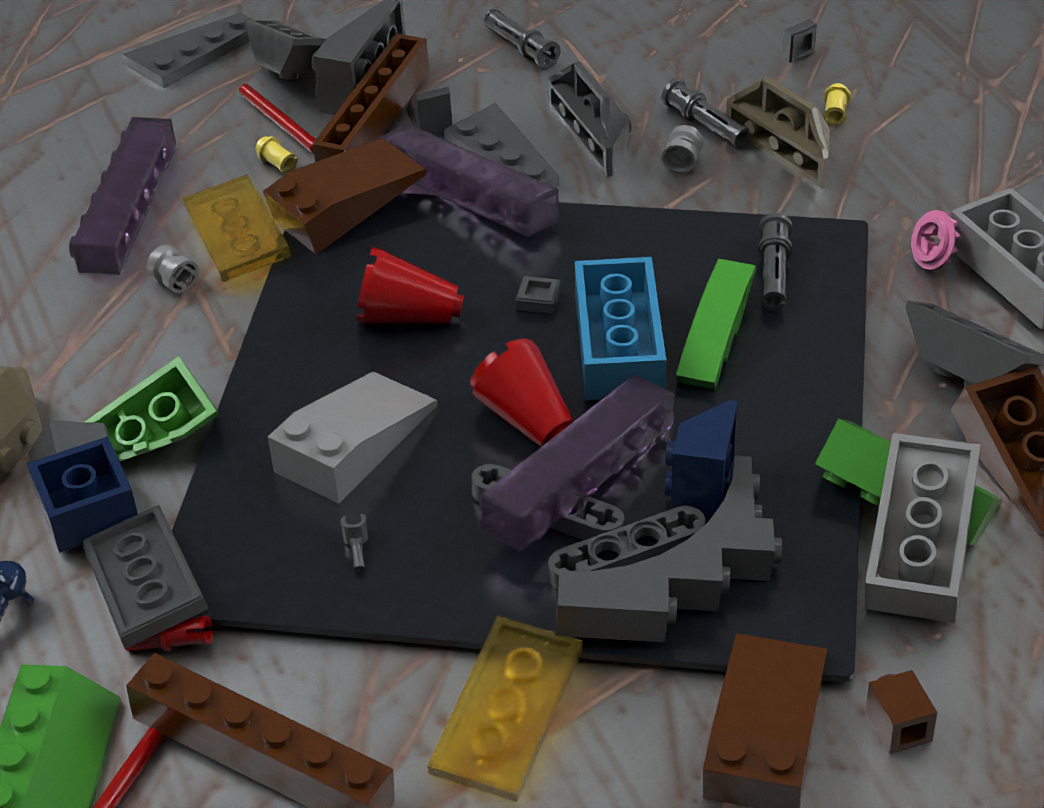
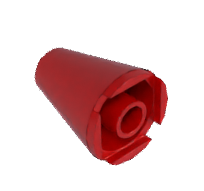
M372 247L370 255L377 256L375 263L367 264L358 301V307L364 308L365 312L364 314L359 313L356 315V322L363 324H450L452 316L460 317L464 295L457 294L459 286L380 248Z
M522 338L506 343L509 350L499 356L495 351L489 354L476 368L470 380V386L474 389L472 394L475 398L542 449L560 450L567 446L574 437L573 432L576 424L539 347L532 340Z

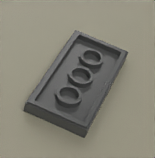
M160 505L81 541L120 639L126 649L209 609Z

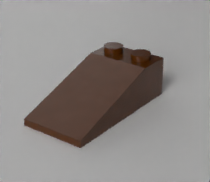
M384 138L292 170L263 190V194L274 221L317 255L427 175V171Z
M1033 367L964 387L951 408V412L967 443L981 444L979 459L1036 533L1042 535L1044 534V377L1039 367Z
M736 633L703 766L704 799L752 808H800L827 648Z

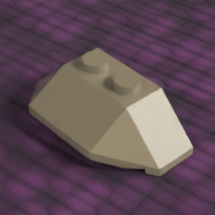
M769 77L727 98L726 115L749 129L751 134L748 142L821 189L827 186L829 126L815 105Z
M0 367V481L33 446L43 430L27 369L22 367Z

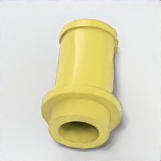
M841 83L832 84L824 93V101L826 102L824 117H826V122L832 125H839L845 121L846 106L851 99L850 91Z
M262 137L255 146L258 158L262 162H270L281 170L283 174L294 170L298 163L296 155L282 147L279 140L275 137Z

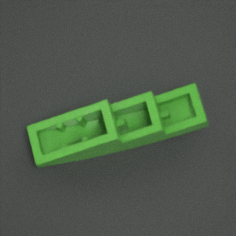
M718 258L686 340L676 372L677 382L716 390L723 362H727L734 335H737L755 275L756 265Z

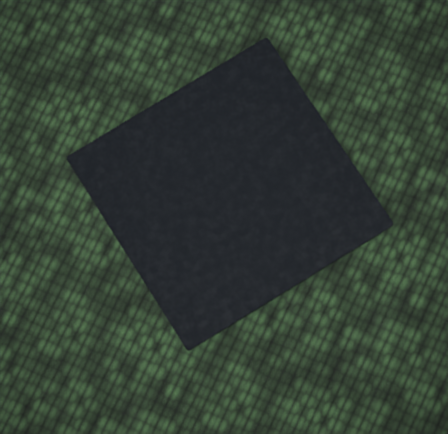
M400 193L317 255L285 230L217 411L219 415L212 422L172 529L173 535L209 608L191 618L208 615L212 625L716 671L727 670L735 636L738 633L827 648L822 680L851 681L855 673L860 487L848 482L844 488L823 477L825 469L815 463L838 418L853 422L862 427L868 223L863 220L787 216L792 222V233L788 237L792 244V253L786 260V302L784 307L778 310L767 309L761 303L764 260L758 252L759 242L763 238L759 232V223L766 216L765 214ZM777 224L778 232L780 230V224ZM372 247L380 248L459 286L457 294L464 295L460 317L452 316L450 324H363L356 322V315L359 313L364 314L365 312L364 308L358 307L367 264L371 265L377 259V256L370 255ZM652 257L666 354V396L585 400L575 297V261ZM719 258L756 265V271L738 334L734 335L727 362H723L717 387L714 390L679 383L676 379V372L701 298ZM523 276L560 280L561 291L553 314L516 310L515 300ZM526 338L532 340L539 347L576 424L572 441L560 450L542 449L480 403L472 394L474 389L470 386V380L476 368L493 351L499 356L509 350L506 343L512 340ZM371 372H376L437 400V407L339 504L274 472L268 436L295 411ZM728 400L738 401L735 456H751L752 473L760 475L759 498L754 500V504L762 506V518L773 519L774 537H781L782 539L780 564L773 563L770 581L730 579L729 593H721L718 611L677 609L676 623L667 624L665 642L555 636L558 589L554 588L549 581V557L553 552L584 540L476 501L471 491L473 471L484 464L500 465L614 505L624 513V526L671 509V496H665L664 489L667 471H672V466H665V454L668 440L676 441L679 424ZM523 494L518 497L523 501L538 499L537 496L532 494ZM562 507L557 509L556 512L563 515H571L576 513V510ZM360 514H364L367 520L369 535L362 548L365 570L355 572L352 549L350 545L345 544L343 541L341 518L346 516V523L355 525L361 522ZM705 519V524H707L710 519ZM649 536L640 537L636 540L639 545L647 547L658 543L655 538ZM605 550L596 556L599 559L610 561L618 558L619 555L614 551Z

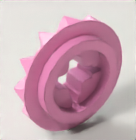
M940 210L929 211L919 219L913 230L911 239L912 254L915 261L922 268L940 270L942 265L951 264V253L959 251L955 246V241L961 236L955 231L958 221L950 218L949 212ZM931 235H937V237L940 239L939 246H937V243L934 242L933 238H931Z

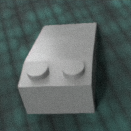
M371 372L295 411L268 436L274 472L339 504L437 407V400L376 372Z
M892 433L865 581V609L955 623L981 444Z

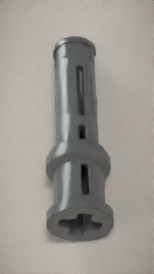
M491 9L486 13L484 17L485 26L518 46L521 55L526 58L532 57L535 59L536 64L543 69H548L556 64L561 53L558 43L553 40L544 39L542 33L536 29H525L499 10Z
M680 78L672 79L664 87L661 95L663 104L667 107H675L681 111V115L685 119L699 121L736 148H741L748 142L751 133L747 127L742 126L725 113L707 103L706 96L700 91H692L686 87L684 80Z
M772 213L763 217L759 223V232L763 238L759 242L758 252L764 260L761 303L767 309L778 310L784 307L786 302V260L792 253V244L788 239L792 233V222L786 215ZM777 224H780V230L777 232Z

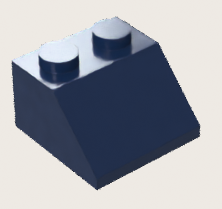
M728 400L680 423L676 441L668 440L665 466H672V471H667L664 495L671 496V509L691 506L699 509L705 519H711L723 503L729 489L735 455L738 401Z

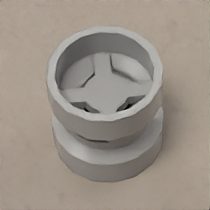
M688 125L674 128L662 153L664 165L670 171L680 174L693 170L703 147L702 134L696 128Z
M161 245L151 253L147 261L148 273L157 281L163 282L172 292L178 294L186 292L195 284L198 278V265L190 258L182 256L173 246Z

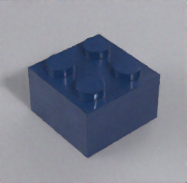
M108 436L27 463L37 499L59 553L82 545L81 541L138 514L131 486Z

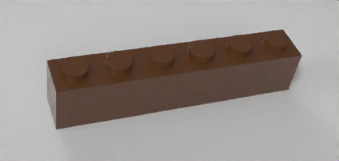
M395 34L313 142L315 162L376 141L384 136L429 73L426 38Z
M153 653L126 685L134 720L156 729L160 733L309 808H391L395 802L393 768L156 653Z

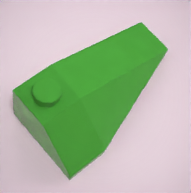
M178 356L84 422L104 423L106 425L110 442L120 462L185 439L217 417L219 413L196 377Z

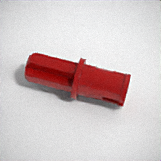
M208 615L189 618L127 649L124 646V649L127 651L163 648L164 651L171 652L176 646L210 644L213 631L196 633L194 629L211 627V619Z

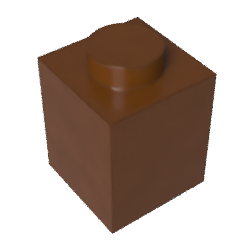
M913 670L895 675L887 674L869 682L865 712L889 754L933 742L938 712Z

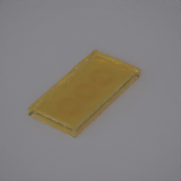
M248 174L182 198L185 209L222 282L291 256L287 242Z
M497 616L427 765L428 773L517 802L582 653V640L572 637L555 636V632Z

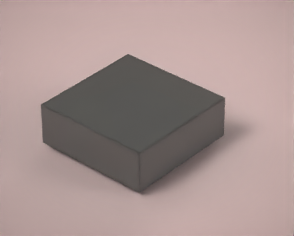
M809 19L785 29L782 58L790 63L815 52L817 24Z
M523 276L515 300L516 310L553 314L561 291L560 280Z

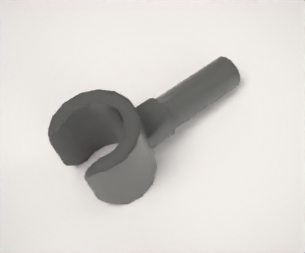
M360 514L361 522L355 525L347 524L346 516L341 518L343 541L345 544L350 545L352 549L355 572L365 570L362 548L369 535L367 520L364 514Z

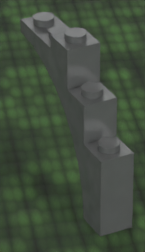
M734 455L730 485L723 503L709 522L683 543L661 555L627 566L596 571H559L555 636L665 642L667 624L676 623L677 609L718 611L721 593H729L730 579L770 581L773 563L780 564L782 539L781 537H774L773 519L762 518V506L754 504V500L759 498L760 475L752 473L751 456Z

